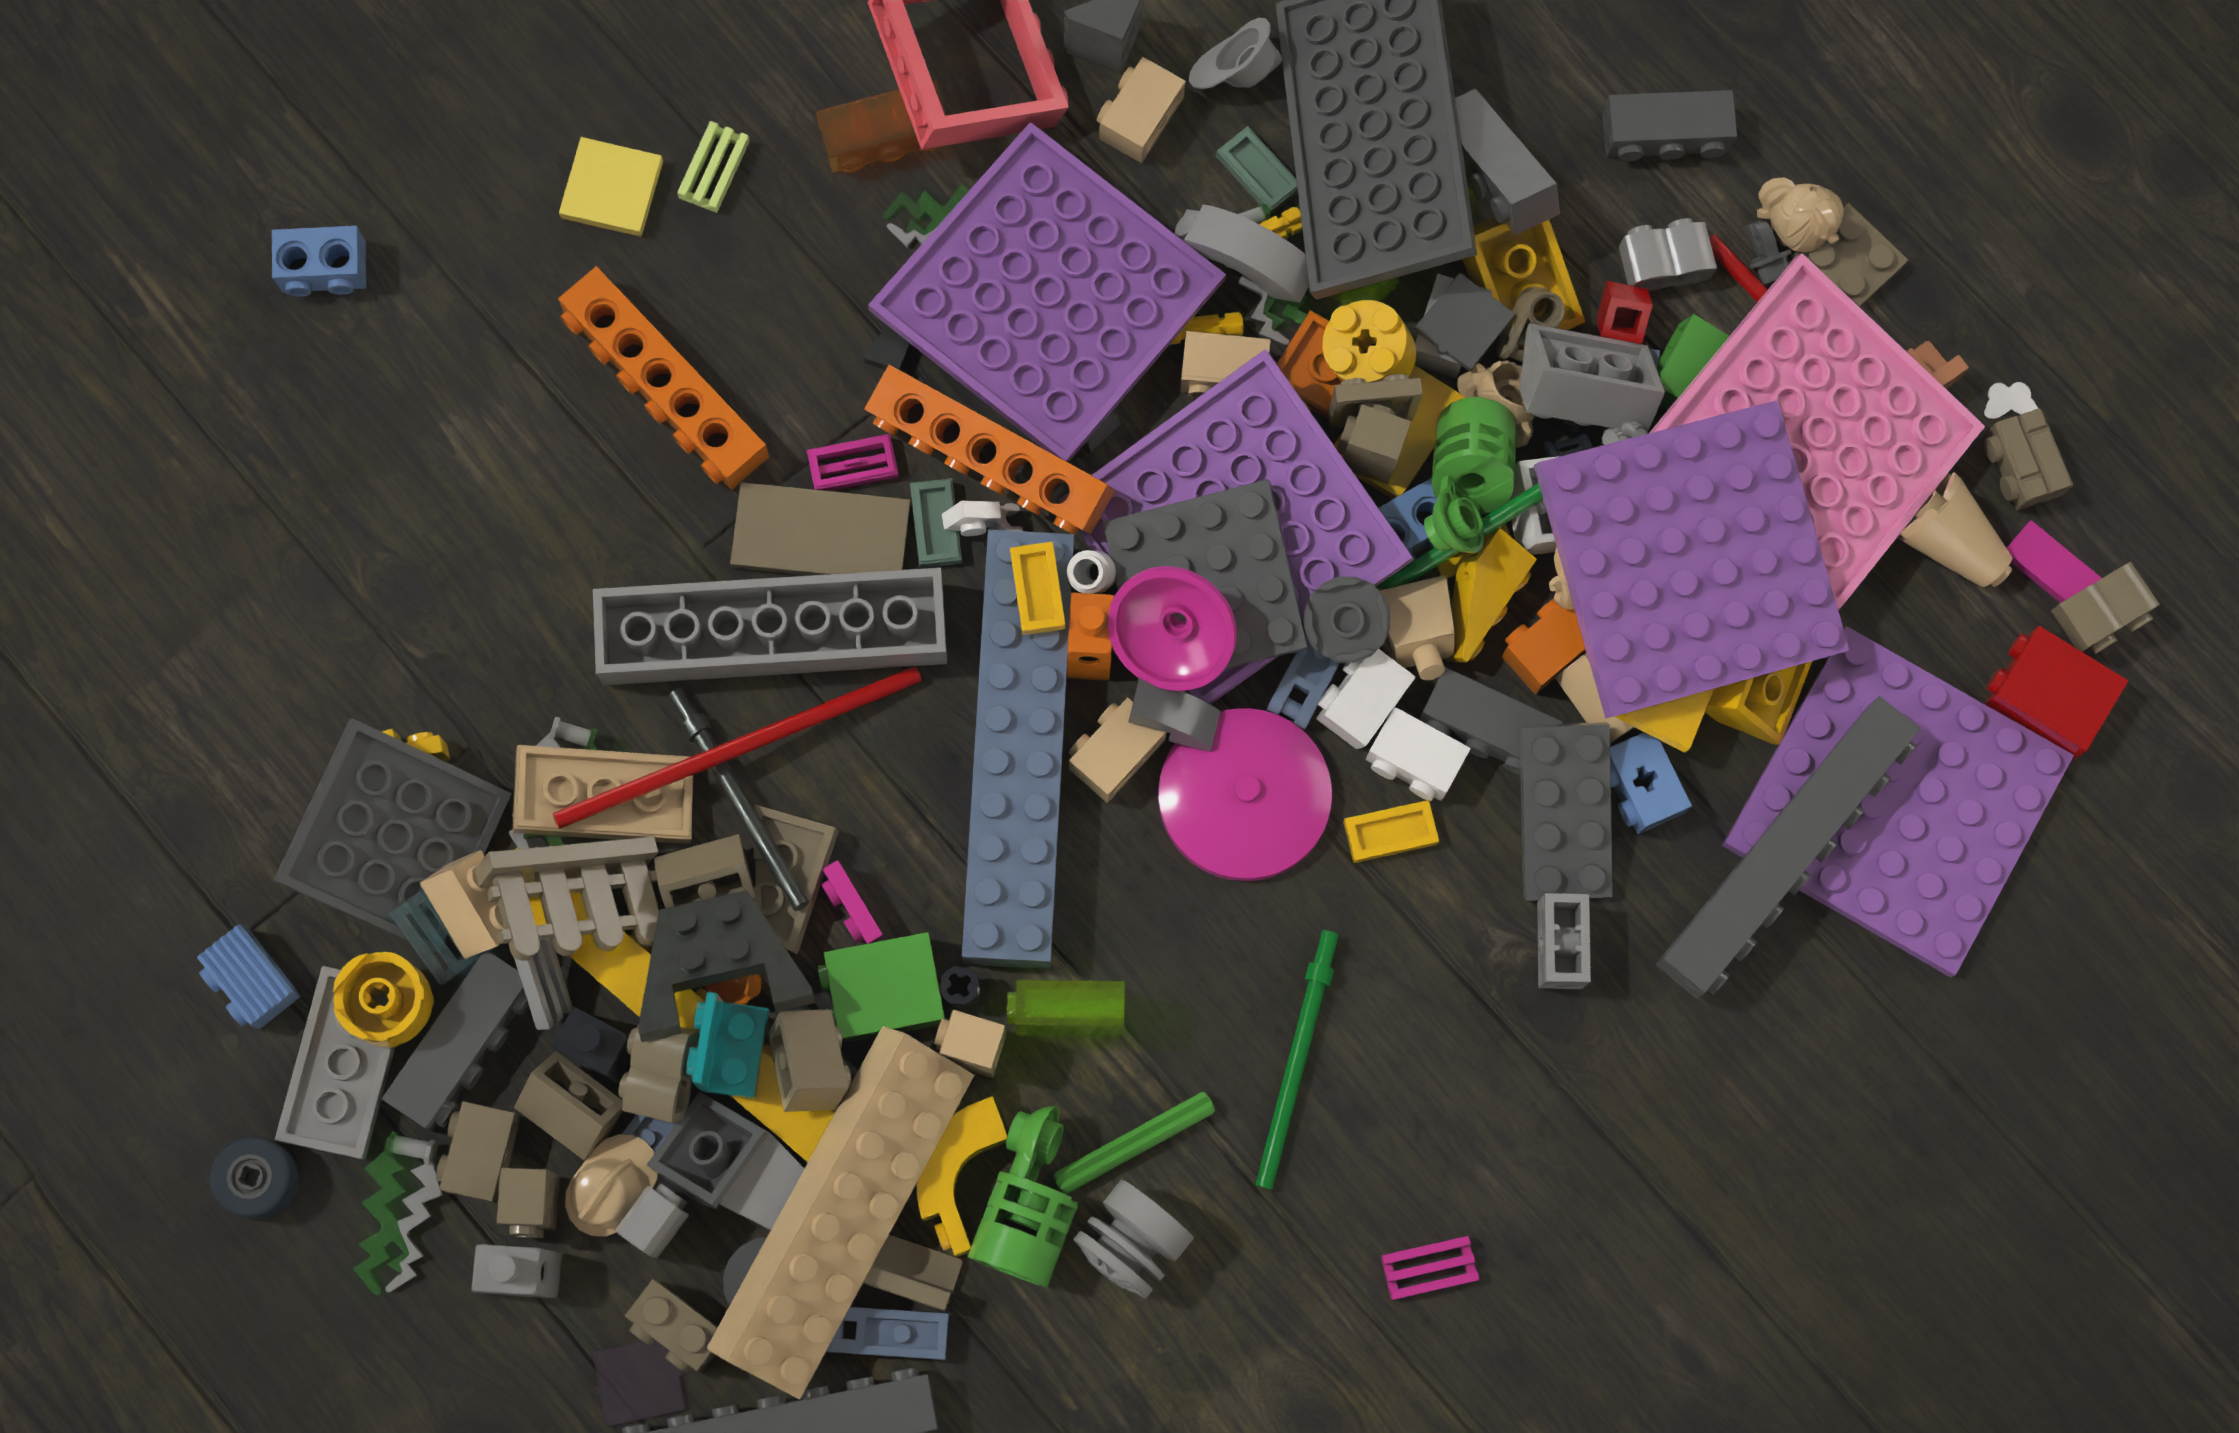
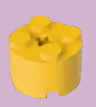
M1362 300L1346 306H1340L1332 313L1331 320L1324 331L1322 342L1323 354L1327 364L1341 382L1352 378H1363L1366 380V383L1379 382L1390 375L1405 374L1409 376L1414 368L1416 361L1415 341L1396 311L1384 303ZM1368 348V353L1364 354L1363 351Z
M391 952L366 953L353 958L341 969L334 982L333 1008L338 1022L349 1033L374 1046L393 1048L413 1039L425 1027L434 1005L431 987L423 973L403 957ZM380 992L387 994L389 999L388 1004L384 1007L376 999Z

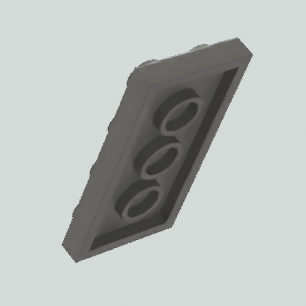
M1607 722L1519 726L1523 898L1526 901L1539 900L1545 893L1589 894V898L1613 897L1610 724Z

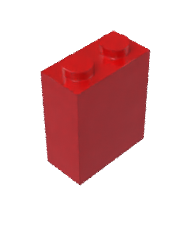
M2037 626L2028 635L2020 633L2008 650L2007 654L2013 658L2006 670L2000 667L1986 687L1992 693L1985 705L2073 754L2072 760L2088 750L2128 680L2041 626Z

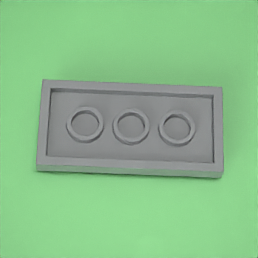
M322 966L275 1140L366 1160L395 1047L387 1048L368 1044L342 1027L335 1016L333 1008L334 982L341 970ZM380 992L376 997L383 1007L389 1002L387 994Z

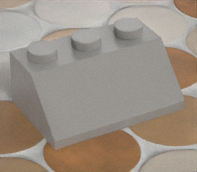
M1530 323L1527 327L1520 381V392L1527 413H1532L1543 419L1554 417L1571 420L1582 426L1593 424L1612 429L1616 427L1621 429L1622 423L1636 419L1637 422L1640 421V424L1643 425L1642 428L1648 433L1665 393L1648 345Z

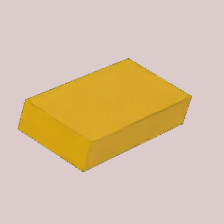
M1053 542L1010 547L1022 635L1064 630L1065 619Z
M1429 800L1345 818L1343 821L1353 863L1425 848L1439 843Z

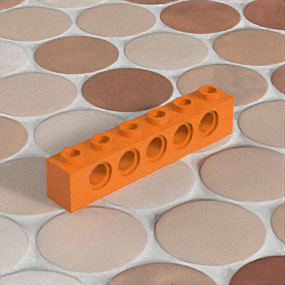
M597 266L558 298L564 312L560 316L564 324L576 336L582 332L592 342L588 345V348L603 365L610 361L619 371L616 375L619 382L630 394L633 395L638 391L648 401L644 407L660 425L667 421L676 431L672 437L687 454L695 451L704 462L700 466L714 483L718 484L723 481L732 490L769 458L766 444ZM609 315L615 318L614 322L606 328L595 326L596 321L602 316ZM640 345L643 347L641 353L636 357L628 358L622 355L628 346ZM666 374L671 377L670 382L663 387H653L650 385L652 379L657 375ZM686 404H696L699 406L698 412L691 417L678 415L679 410ZM721 433L728 436L725 444L720 447H710L706 444L708 438L714 434Z
M888 365L865 407L866 411L876 416L872 424L894 436L898 429L912 436L908 444L930 456L934 448L946 454L948 457L944 464L966 476L970 468L984 475L981 481L982 485L1002 496L1006 489L1020 495L1017 502L1018 505L1038 516L1043 509L1057 516L1053 524L1074 534V536H1076L1079 529L1090 535L1092 534L1115 492L1114 488L891 365ZM915 404H922L924 407L922 418L918 422L910 424L908 421L910 408ZM958 423L960 427L959 437L956 441L946 444L943 439L945 429L950 424ZM988 443H994L996 446L994 459L989 463L982 464L979 459L981 448ZM1024 463H1031L1033 467L1032 477L1026 483L1018 484L1015 479L1017 468ZM1060 483H1067L1070 489L1068 498L1061 504H1054L1051 497L1054 487Z

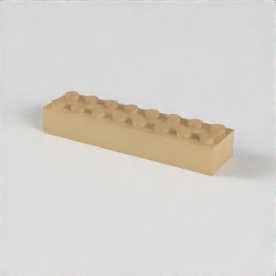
M882 1026L854 1077L849 1091L843 1097L706 1349L731 1364L801 1399L971 1083L974 1074L909 1035Z

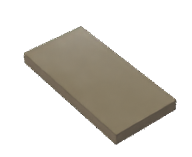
M741 482L730 560L731 568L806 576L903 570L911 506L910 499Z

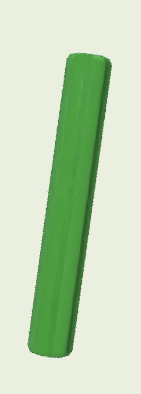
M1201 1092L1058 1170L1053 1175L1054 1181L1061 1193L1068 1194L1212 1115L1215 1111L1214 1105L1205 1092Z

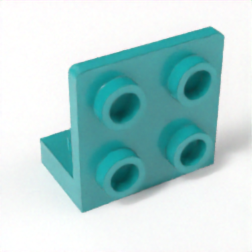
M707 992L705 1003L698 1002L694 1029L699 1030L698 1048H690L686 1072L691 1075L692 1082L702 1092L755 1099L769 1009L726 1003L722 1001L717 993Z

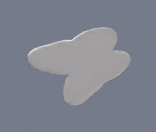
M2016 382L2010 387L2003 383H1995L1989 389V401L1986 404L1984 415L1987 418L1995 419L2009 412L2010 409L2023 414L2038 408L2031 399L2030 389L2024 383Z

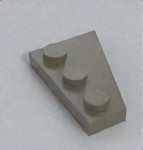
M754 804V809L808 898L809 904L799 911L793 910L755 843L754 860L756 861L754 892L756 898H753V900L787 952L797 955L824 877L823 868L828 865L839 831L829 825Z

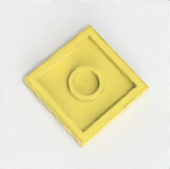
M581 137L559 210L560 218L642 237L663 164L662 156Z

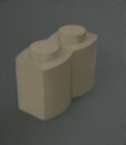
M2129 562L2063 601L2052 609L2051 612L2076 649L2084 652L2091 647L2093 652L2097 654L2118 641L2113 633L2125 626L2132 633L2153 620L2149 612L2160 604L2132 562Z
M638 1027L631 1031L627 1042V1053L631 1054V1067L629 1072L626 1071L623 1074L619 1084V1097L623 1098L622 1111L670 1123L684 1119L692 1087V1077L686 1072L690 1048H698L699 1031L681 1027V1034L641 1042Z

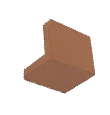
M1930 341L1924 342L1916 349L1910 348L1906 351L1945 389L1956 383L1969 368L1960 355L1946 362Z

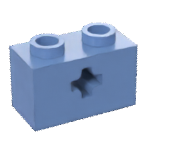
M1644 732L1610 747L1611 787L1615 788L1621 800L1618 803V809L1623 821L1628 827L1633 825L1637 835L1683 815L1692 807L1659 739ZM1636 778L1640 781L1647 779L1650 785L1647 789L1643 786L1636 788L1633 782Z

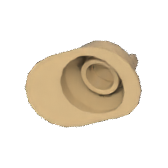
M615 1135L605 1139L591 1152L576 1172L566 1191L565 1207L569 1219L580 1231L591 1236L605 1237L616 1233L615 1229L645 1188L650 1186L653 1189L658 1174L650 1169L647 1163L655 1152L646 1141L633 1135Z

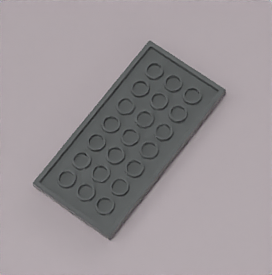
M1284 0L1275 3L1309 287L1312 296L1317 300L1477 255L1441 0Z

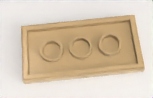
M517 745L513 833L615 840L654 837L656 842L689 844L692 833L693 775L562 829H558L552 815L556 811L689 757Z

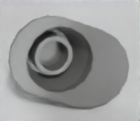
M1256 18L1249 21L1234 35L1207 51L1194 64L1189 74L1190 84L1197 89H1206L1225 81L1234 87L1249 88L1262 81L1282 61L1280 52L1269 39L1271 32L1269 21L1266 18Z

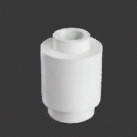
M1086 550L1079 552L1072 557L1067 567L1069 583L1075 590L1081 593L1099 594L1106 592L1116 581L1115 564L1108 554L1101 551ZM1094 564L1099 569L1096 581L1090 577L1089 573L1090 568Z

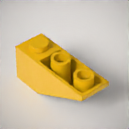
M1501 528L1494 530L1484 537V544L1480 551L1477 553H1464L1457 564L1451 605L1454 625V654L1449 658H1445L1447 662H1468V660H1472L1479 654L1485 643L1483 638L1491 626L1496 625L1502 620L1508 610L1506 604L1514 592L1519 591L1525 586L1531 576L1529 570L1537 559Z

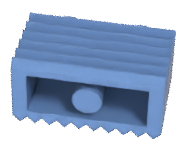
M241 924L236 925L226 935L222 936L219 941L214 942L211 947H208L197 957L205 967L199 972L200 976L215 993L220 989L224 991L232 1001L226 1005V1009L242 1027L249 1023L250 1026L260 1030L301 997V994L253 933Z

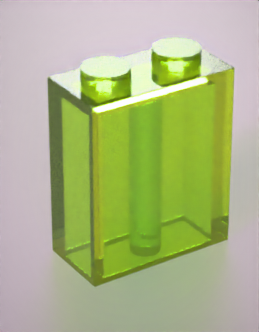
M1017 980L1016 992H1008V1024H1016L1017 1036L1122 1037L1124 1030L1125 981Z

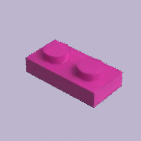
M837 860L823 868L828 881L822 883L821 886L833 906L835 907L842 903L850 918L843 922L855 943L858 944L863 940L866 944L885 941L883 934L839 861Z

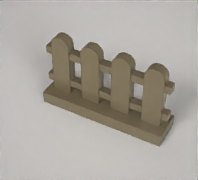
M654 837L488 852L475 870L478 887L494 886L488 889L487 894L489 902L498 901L504 929L498 932L500 944L508 943L511 954L518 960L527 961L532 959L540 948L539 940L551 939L552 946L558 954L570 956L581 946V935L592 934L594 943L599 949L612 951L622 942L623 930L633 929L635 938L641 945L653 946L659 909L652 885L656 884L657 875L656 870L648 871L647 865L658 854ZM622 888L629 915L618 916L611 889ZM581 892L588 920L577 921L570 893ZM540 897L547 924L535 925L529 898Z

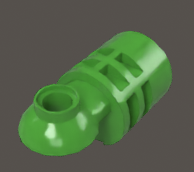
M1483 397L1463 398L1449 404L1438 416L1432 470V488L1436 501L1432 515L1425 518L1424 527L1430 542L1440 551H1446L1450 548L1465 553H1477L1480 551L1484 544L1481 515L1496 510L1508 502L1512 496L1517 437L1516 419L1507 407L1497 401Z
M1058 1106L1044 1107L1032 1114L1019 1111L1015 1116L1008 1133L1006 1147L1011 1151L1017 1152L1010 1172H999L992 1195L968 1254V1258L1046 1288H1048L1078 1207V1202L1071 1200L1072 1197L1036 1183L1043 1164L1049 1165L1052 1163L1062 1140L1064 1127L1058 1123L1060 1112ZM1013 1221L1038 1231L1037 1236L1035 1237L1011 1228V1222Z

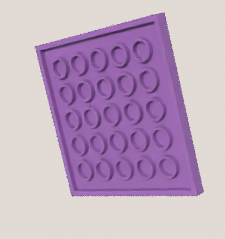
M1030 122L868 304V308L872 314L1041 448L1069 462L1225 281L1226 274Z
M1266 349L1091 475L1114 488L1115 492L1092 534L1090 535L1079 529L1080 534L1092 551H1101L1110 556L1103 527L1104 521L1269 479L1272 484L1303 622L1304 610L1309 598L1322 583L1339 576H1357L1371 582L1376 587L1414 560L1404 543ZM1070 491L1058 499L1060 504L1066 501ZM1277 657L1225 669L1210 683L1188 691L1192 696L1211 705Z
M1778 400L1534 464L1605 719L1850 651Z
M1846 626L1844 632L1850 651L1827 657L1722 846L1744 857L1865 708L1874 699L1881 696L1920 728L1912 739L1917 746L1901 765L1894 761L1885 773L1891 778L1875 797L1869 793L1859 804L1864 811L1848 830L1841 826L1832 838L1838 843L1822 862H1819L1816 858L1805 870L1811 876L1800 891L1951 978L1957 974L2074 755Z

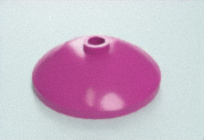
M1159 566L1135 574L1118 590L1108 613L1109 637L1118 658L1136 677L1161 689L1185 691L1210 683L1226 668L1236 647V621L1226 598L1210 581L1187 569ZM1175 612L1183 614L1186 617V621L1178 620L1175 617Z

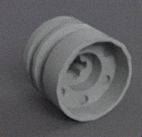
M1121 1179L1103 1201L1105 1208L1115 1218L1112 1224L1108 1225L1091 1216L1087 1223L1101 1238L1096 1242L1080 1231L1073 1241L1081 1248L1088 1262L1121 1289L1124 1288L1137 1293L1146 1299L1153 1289L1139 1277L1141 1272L1145 1271L1156 1280L1161 1281L1164 1274L1152 1258L1158 1253L1175 1262L1194 1237L1154 1201Z

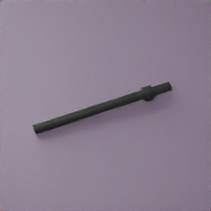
M678 688L671 692L668 697L683 721L681 728L689 742H695L701 753L716 747L717 744L710 734L712 727L704 714L696 711L685 690ZM727 761L711 767L710 769L793 910L799 911L809 904L808 898Z

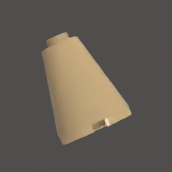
M1954 472L1952 476L1948 473L1897 537L1902 542L1980 587H1986L1989 584L1996 587L2012 571V568L2009 566L2012 561L2011 554L1962 479Z

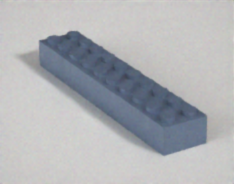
M988 530L962 944L963 965L1051 969L1067 652L1072 589L1067 578V567L1074 553V534ZM1053 542L1065 629L1022 635L1010 547Z

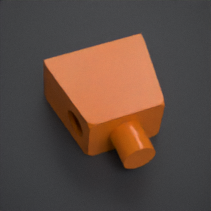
M1071 593L1067 678L1109 681L1112 643L1108 632V613L1115 595ZM1091 656L1098 658V660L1086 661L1080 659V657Z

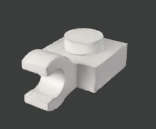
M960 501L942 513L944 530L961 531L963 536L984 534L987 531V527L992 530L1023 531L1022 527H1013L1006 520V516H1012L1020 511L1019 506L1013 503L1000 506L999 502Z

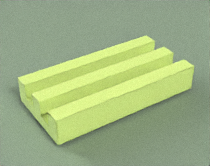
M710 121L679 187L678 197L717 213L750 142L749 135L744 133L736 134L733 129L728 127L723 129L719 127L718 123ZM716 137L720 138L695 194L691 193ZM729 143L735 144L711 199L704 198Z

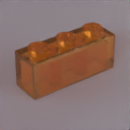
M932 80L944 115L947 116L937 80ZM899 89L816 111L818 129L831 173L837 171L843 173L854 172L861 169L867 163L878 160L883 162L895 161L903 157L905 153L921 149ZM940 147L923 149L922 151H933Z

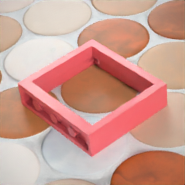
M933 0L868 1L921 150L1021 133L1030 122L1040 130L1056 127L1069 108L1067 92L1060 85L1054 69L1053 54L1046 48L1041 35L1039 17L1036 13H1033L1029 0H1000L1037 101L947 116L944 115L904 6L906 4Z

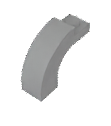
M1204 204L1200 211L1187 209L1176 225L1174 234L1204 258L1217 261L1240 272L1256 283L1272 298L1301 302L1309 287L1306 254L1276 233L1238 214Z

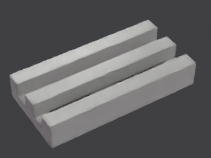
M551 939L539 940L540 948L530 960L521 961L514 957L537 1030L552 1028L554 1026L553 1021H560L564 1018L563 1013H569L573 1008Z

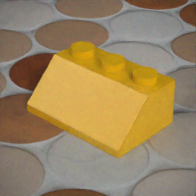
M1812 661L1714 688L1705 712L1719 723L1771 744L1779 745L1787 730Z

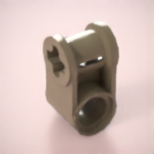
M1538 286L1528 287L1523 290L1518 296L1512 311L1515 313L1514 318L1498 338L1495 349L1496 356L1500 359L1509 357L1523 363L1524 349L1518 346H1525L1526 330L1529 323L1558 329L1565 313L1564 303L1561 298ZM1545 298L1547 300L1546 311L1540 317L1535 318L1533 313L1534 306L1540 299Z

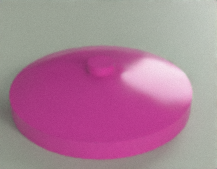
M1238 708L1220 712L1211 751L1178 743L1173 745L1162 768L1158 789V803L1162 822L1168 836L1187 860L1203 871L1220 878L1234 881H1257L1286 872L1301 862L1312 851L1323 834L1329 818L1332 803V785L1323 755L1312 739L1301 728L1284 717L1271 712Z

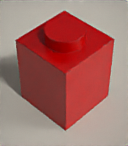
M1606 281L1596 318L1600 336L1642 344L1653 306L1648 289Z

